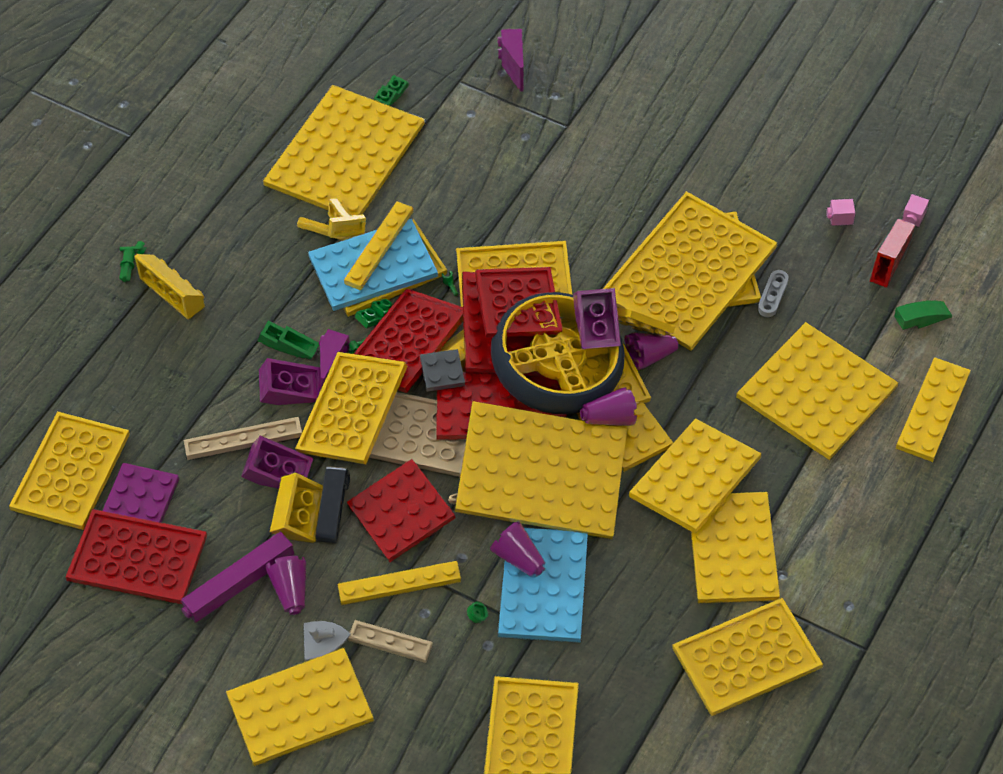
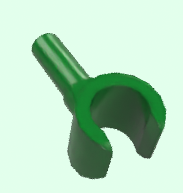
M138 241L136 246L120 247V251H124L125 248H132L135 250V254H143L147 248L143 247L145 245L144 242Z
M449 271V277L444 276L442 273L443 283L449 285L454 296H457L458 292L453 283V272Z
M365 339L358 342L351 341L348 349L350 354H354Z

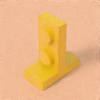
M336 198L329 199L328 216L330 219L328 235L330 238L365 233L366 217L364 215L350 216Z

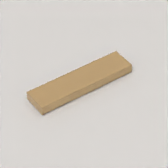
M357 620L354 621L350 631L351 635L348 638V641L424 663L427 662L433 646V642Z

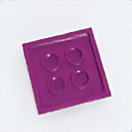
M123 463L103 511L162 523L178 484L179 475Z

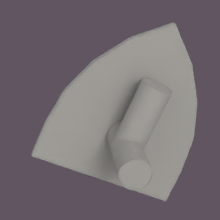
M313 621L304 623L305 661L334 652L345 643L351 634L343 627L332 622Z

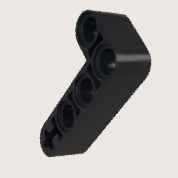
M326 467L316 529V541L337 543L345 490L349 489L350 484L348 468Z

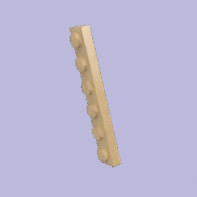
M299 417L186 439L184 440L187 460L252 447V444L260 435L274 442L299 438L302 430Z

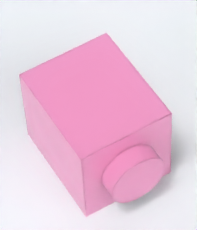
M912 194L904 209L902 220L919 227L927 211L929 200Z
M853 199L831 200L830 207L827 208V218H830L831 226L853 225L855 217Z

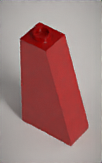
M901 219L896 221L877 253L870 282L888 287L912 238L915 228L914 224Z

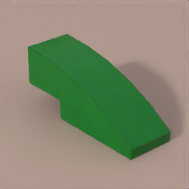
M920 301L896 307L894 317L902 330L914 326H917L918 329L952 318V314L944 301Z
M269 320L258 338V342L270 348L306 359H312L319 346L317 341L288 326L284 329Z

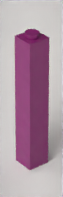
M280 531L181 599L183 614L188 619L191 617L197 623L266 575L265 566L267 563L270 562V565L275 564V559L293 556V545Z

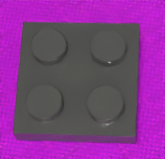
M458 349L420 355L427 392L465 386Z

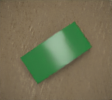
M393 75L386 86L382 85L373 99L391 106L404 93L409 83Z
M387 299L373 301L370 308L357 311L355 318L367 329L377 325L393 304Z

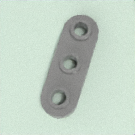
M775 270L771 273L760 299L758 311L764 317H772L776 314L787 287L789 277L782 270Z

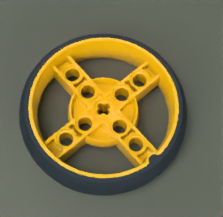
M547 292L520 300L503 315L501 322L497 326V333L492 337L491 358L495 372L502 385L513 397L530 408L541 412L574 414L579 413L584 404L605 396L615 389L624 368L625 354L621 336V346L582 349L580 336L573 330L562 326L563 331L557 335L536 334L531 341L530 347L507 352V329L510 328L515 316L517 317L521 314L522 309L527 310L533 307L535 311L536 308L533 306V303L540 304L545 301L548 309L544 310L551 312L553 315L548 303H553V300H557L560 317L577 322L572 294ZM553 315L552 321H554L555 325H548V326H555V327H557L556 319H555V317H554V315ZM551 322L540 323V325L542 328H547L548 326L544 327L543 324H549ZM607 354L609 368L602 380L587 388L579 372L584 366L586 358ZM538 371L547 378L558 380L562 391L540 386L526 378L523 374Z

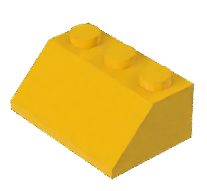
M298 473L281 477L270 532L276 535L281 531L289 540L314 543L316 541L323 485Z

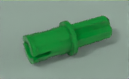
M132 248L124 249L123 260L120 262L121 271L119 278L123 282L130 281L132 269L135 267L133 263L135 250Z

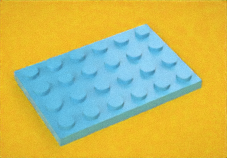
M412 219L406 222L362 290L345 285L344 279L377 230L308 252L333 311L438 277V271Z
M524 528L544 559L545 570L538 577L535 575L530 577L505 561L498 637L581 642L588 533Z

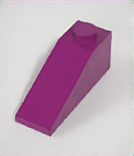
M328 329L319 340L322 386L337 352L347 353L350 343L348 335Z

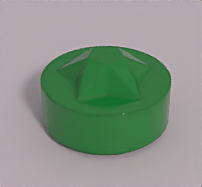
M474 602L468 606L467 615L472 622L481 623L487 618L488 611L483 603Z

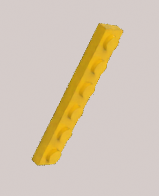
M398 201L395 203L345 277V285L362 290L412 215L413 207Z
M457 561L339 583L338 590L341 605L458 583L461 582V576Z

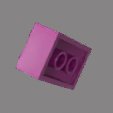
M501 29V37H498V47H501V49H498V59H502V67L518 89L524 91L522 29Z
M615 288L576 291L573 294L574 309L582 349L621 346Z
M267 358L259 369L260 402L273 405L316 402L322 389L320 367Z
M260 435L252 444L241 477L258 485L279 489L281 477L298 473L307 478L313 458Z

